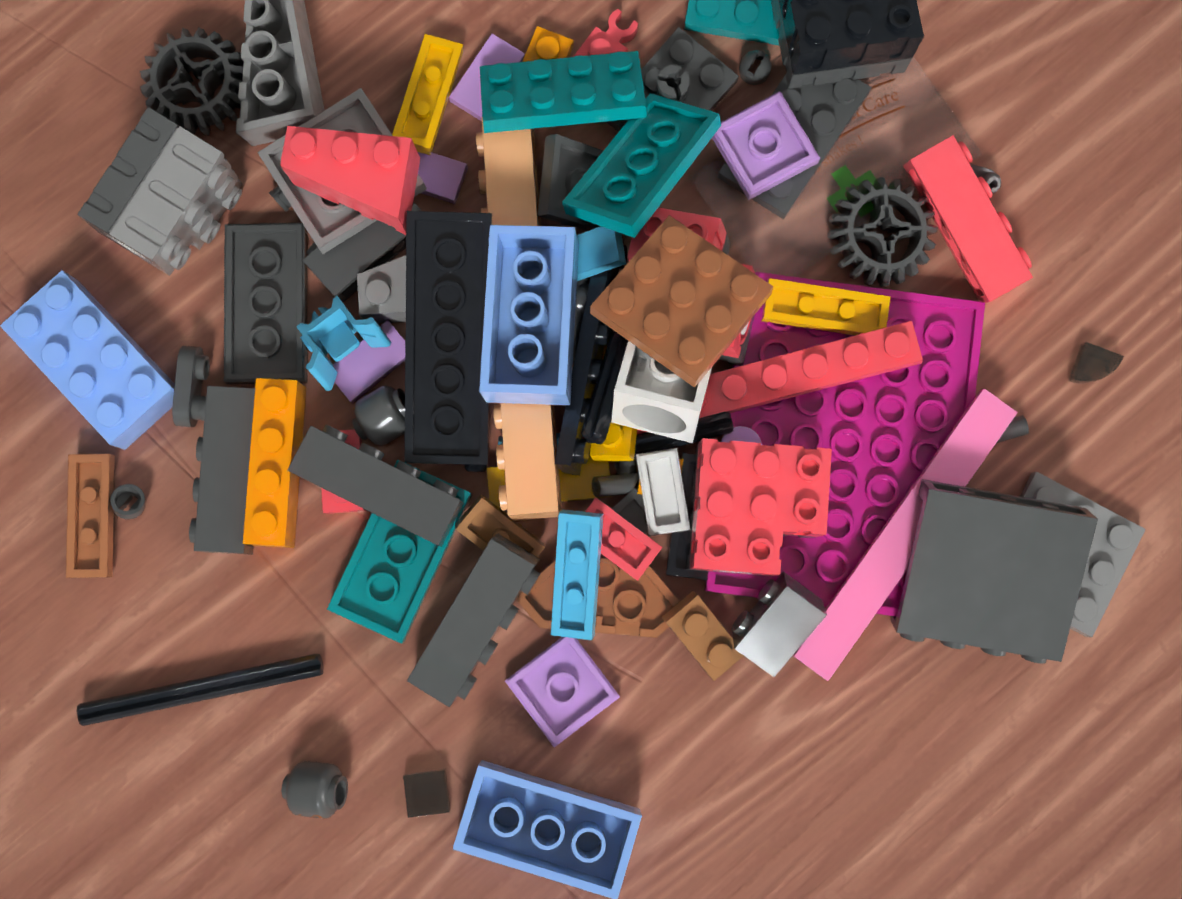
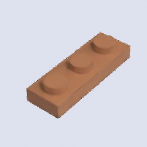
M68 454L66 578L113 577L114 511L110 499L114 491L115 455Z

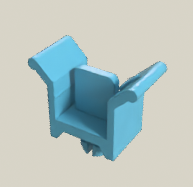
M338 296L333 298L330 309L326 307L318 308L322 315L319 316L313 311L310 324L300 323L296 326L302 335L300 337L310 352H313L310 362L306 365V369L326 391L332 390L338 373L326 355L329 353L334 361L337 362L358 348L360 342L354 335L356 332L361 335L371 348L389 347L391 345V340L374 318L369 317L368 319L356 320Z

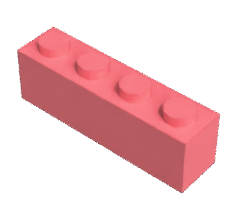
M954 135L912 158L903 167L920 197H927L925 206L928 210L935 212L932 218L979 302L988 303L1032 279L1033 276L1029 271L1032 268V264L1024 249L1021 247L1016 248L1009 234L1012 233V228L1006 216L1002 212L997 213L990 201L992 192L988 183L981 176L977 178L970 166L973 159L969 149L962 141L957 142Z

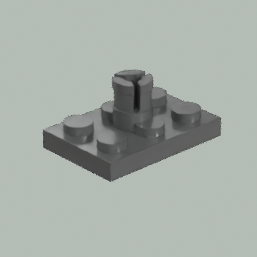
M680 27L675 30L641 69L645 99L651 93L712 111L739 78L734 71ZM628 120L607 121V123L619 132Z

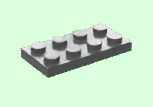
M784 76L773 94L779 91L782 93L818 153L820 160L818 164L752 198V200L784 220L869 95L872 87L859 79L852 80V78L835 83L814 86L813 84L802 85L800 88L788 89L786 77ZM725 162L718 172L717 178L744 194Z

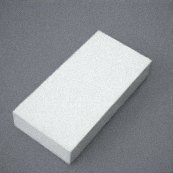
M677 448L636 454L648 536L690 530Z

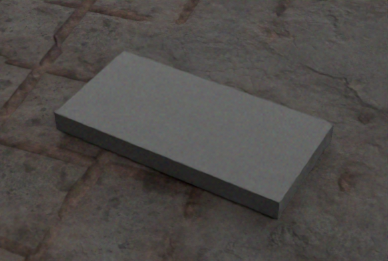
M303 223L225 224L224 383L255 384L256 378L297 380L300 383H308L306 369L307 347L300 337L302 335L296 327L300 323L307 324V266L303 262V259L307 257V230Z

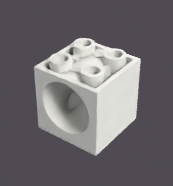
M628 341L614 389L611 423L693 443L712 368L694 388Z

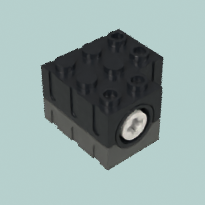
M772 0L771 2L775 25L779 30L778 41L782 62L786 67L787 73L785 77L788 89L800 88L802 85L813 84L814 86L835 83L849 78L856 80L877 77L884 73H904L924 38L917 0Z

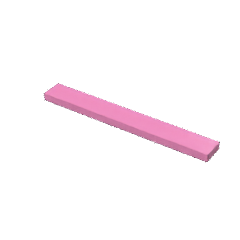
M986 389L978 392L825 608L827 616L794 653L793 657L823 679L829 681L908 569L923 503L918 495L922 479L966 487L1016 416L1017 411Z

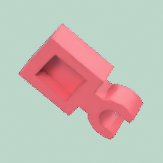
M619 9L615 10L609 17L608 30L604 32L595 27L573 57L628 52V48L622 45V43L629 42L636 36L638 22L634 20L628 29H619L616 24L621 19L622 11Z

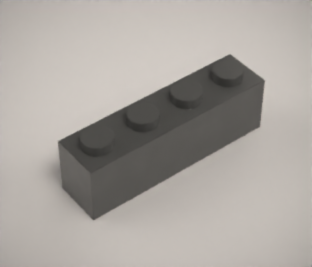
M207 386V395L201 398L199 414L201 421H204L203 437H199L196 444V458L198 461H201L200 478L196 477L193 483V500L198 502L197 516L191 520L189 527V539L191 543H194V551L253 555L254 546L243 544L255 388Z
M325 424L322 431L310 426L287 471L440 547L443 546L464 504L460 499L456 498L459 490L437 479L434 485L431 486L418 479L421 471L401 461L398 462L395 468L381 461L384 456L383 452L365 443H362L360 448L357 449L345 443L348 435Z
M499 533L491 538L407 679V682L448 707L453 704L457 697L465 700L477 681V678L471 674L478 662L486 665L498 646V643L492 639L499 627L507 630L518 613L519 608L513 604L520 592L522 591L528 595L541 573L534 569L540 559Z

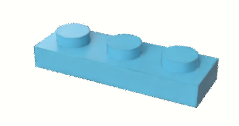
M564 509L559 512L551 635L584 640H592L595 636L604 514Z

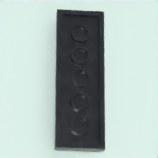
M407 211L404 463L488 465L489 403L485 401L479 392L489 231L490 225H492V213Z

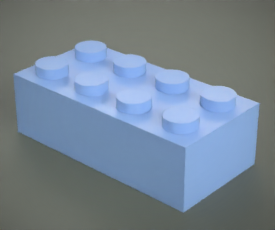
M490 225L479 392L487 403L571 404L579 250L575 227Z
M63 270L0 325L109 445L126 450L172 408L175 383L77 279Z
M481 760L476 770L453 850L608 898L618 899L642 814L640 808Z

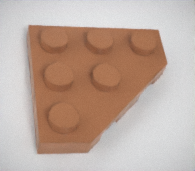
M601 554L595 633L657 638L669 628L662 619V616L680 601L650 566L637 581ZM555 561L541 572L528 595L521 591L516 599L539 628L551 629Z

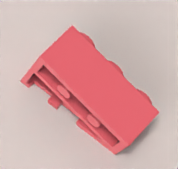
M287 126L280 166L294 185L338 205L341 203L360 212L362 216L383 222L406 235L407 211H412L420 164V156L412 138Z

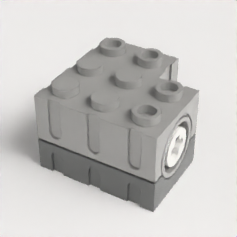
M147 107L135 129L132 130L112 164L107 168L89 199L84 203L77 215L101 235L170 276L175 268L179 270L187 262L191 254L190 244L200 250L205 242L207 244L212 242L221 226L218 222L226 209H233L242 194L240 189L242 183L235 171L231 169L228 160L224 158L223 152Z

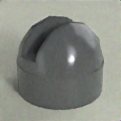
M760 50L746 53L741 59L739 74L742 80L750 85H759L765 82L769 77L772 67L769 56ZM755 59H758L761 63L755 74L748 70Z
M121 485L111 495L112 509L120 518L126 520L135 519L145 509L144 493L135 485ZM133 497L138 499L128 511H123Z

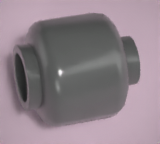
M385 385L356 402L354 408L356 418L352 420V424L361 439H369L374 444L383 446L405 434V392L402 389L398 388L395 390L393 387Z
M302 761L293 768L290 774L285 776L281 792L292 814L328 819L344 806L348 793V782L346 777L342 776L338 766L334 764Z

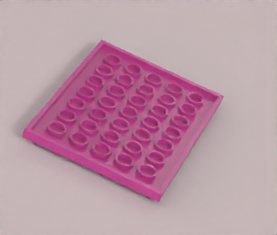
M755 272L756 275L766 282L769 278L891 296L887 327L912 321L923 358L921 364L730 413L734 427L744 426L754 430L760 437L762 445L772 446L773 444L804 446L805 449H815L817 447L832 449L827 535L816 538H800L792 535L783 536L779 555L781 560L780 575L784 571L821 598L824 607H827L974 400L985 302ZM763 304L754 317L743 365L856 335L761 321ZM733 364L732 368L739 367V365ZM907 570L876 614L897 617ZM708 571L704 591L758 598L763 586L771 579L776 581L780 575L759 576Z

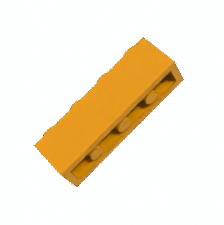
M256 378L243 544L294 548L300 477L287 470L303 441L307 389L297 380Z

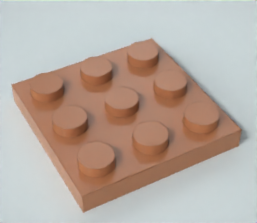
M669 215L590 306V314L695 388L771 296L774 286Z

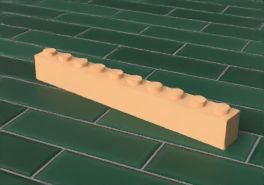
M482 119L483 132L476 133L478 156H484L485 170H479L478 177L481 194H487V208H481V213H492V225L541 226V217L537 216L539 187L534 129L484 133ZM494 404L496 429H502L503 444L496 446L498 469H505L506 485L499 486L501 510H507L508 516L513 521L558 517L559 512L562 510L559 468L554 464L557 452L554 405Z

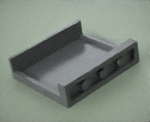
M922 479L918 495L923 503L897 617H890L896 633H900L901 637L915 642H922L925 638L940 640L943 645L955 649H964L965 645L980 647L983 652L994 656H1005L1006 652L1020 654L1022 658L1034 663L1044 664L1047 659L1062 662L1098 518L1082 507Z

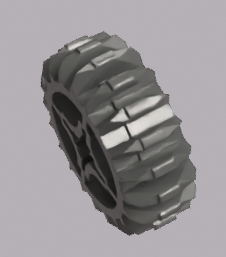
M182 27L181 38L175 39L172 34L167 33V41L169 43L164 47L161 44L154 43V49L158 54L156 57L145 56V62L150 69L140 71L141 78L146 82L140 86L141 93L148 98L145 101L146 106L193 135L199 127L203 135L209 136L210 126L214 124L219 130L224 131L225 124L222 120L228 117L232 121H237V115L233 109L235 107L241 108V101L238 99L239 82L243 80L244 65L241 53L235 52L234 44L228 39L223 41L220 34L215 31L208 36L204 29L198 27L194 36H192L188 29ZM204 57L214 60L210 61L207 59L202 62H193L190 59ZM177 68V72H176L175 76L170 79L172 73H173V72L175 71V69ZM191 71L200 80L198 85L202 90L201 94L191 84L194 81L190 75ZM223 84L218 95L213 98L216 88ZM190 102H198L202 105L196 108L176 106L179 103L185 105Z
M884 177L877 178L874 185L870 181L864 180L859 184V190L851 187L845 192L847 200L840 199L836 202L835 207L840 213L832 214L829 217V222L838 228L830 230L827 233V237L838 239L839 244L832 247L830 253L837 254L842 252L845 258L838 262V267L843 268L851 264L853 268L850 271V278L855 279L864 272L863 281L865 285L873 284L877 277L880 287H886L890 284L891 279L896 284H900L905 281V274L910 277L919 273L917 264L924 265L928 263L929 257L924 251L934 249L936 243L928 239L927 236L936 233L938 228L934 225H927L926 220L934 216L935 212L932 210L923 212L920 207L925 204L927 197L922 196L916 200L912 198L915 186L910 185L901 191L900 179H894L889 186H887ZM873 202V211L870 212L869 223L863 224L860 227H854L855 217L862 205ZM893 207L904 216L907 222H902L895 217ZM880 226L882 231L894 234L884 239L883 234L869 231ZM910 238L908 248L902 258L896 263H891V254L895 253L896 241ZM856 242L868 245L871 249L872 259L861 251Z

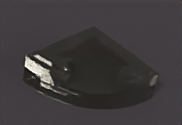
M1085 342L1081 344L1069 381L1084 384L1103 379L1118 368L1124 356Z

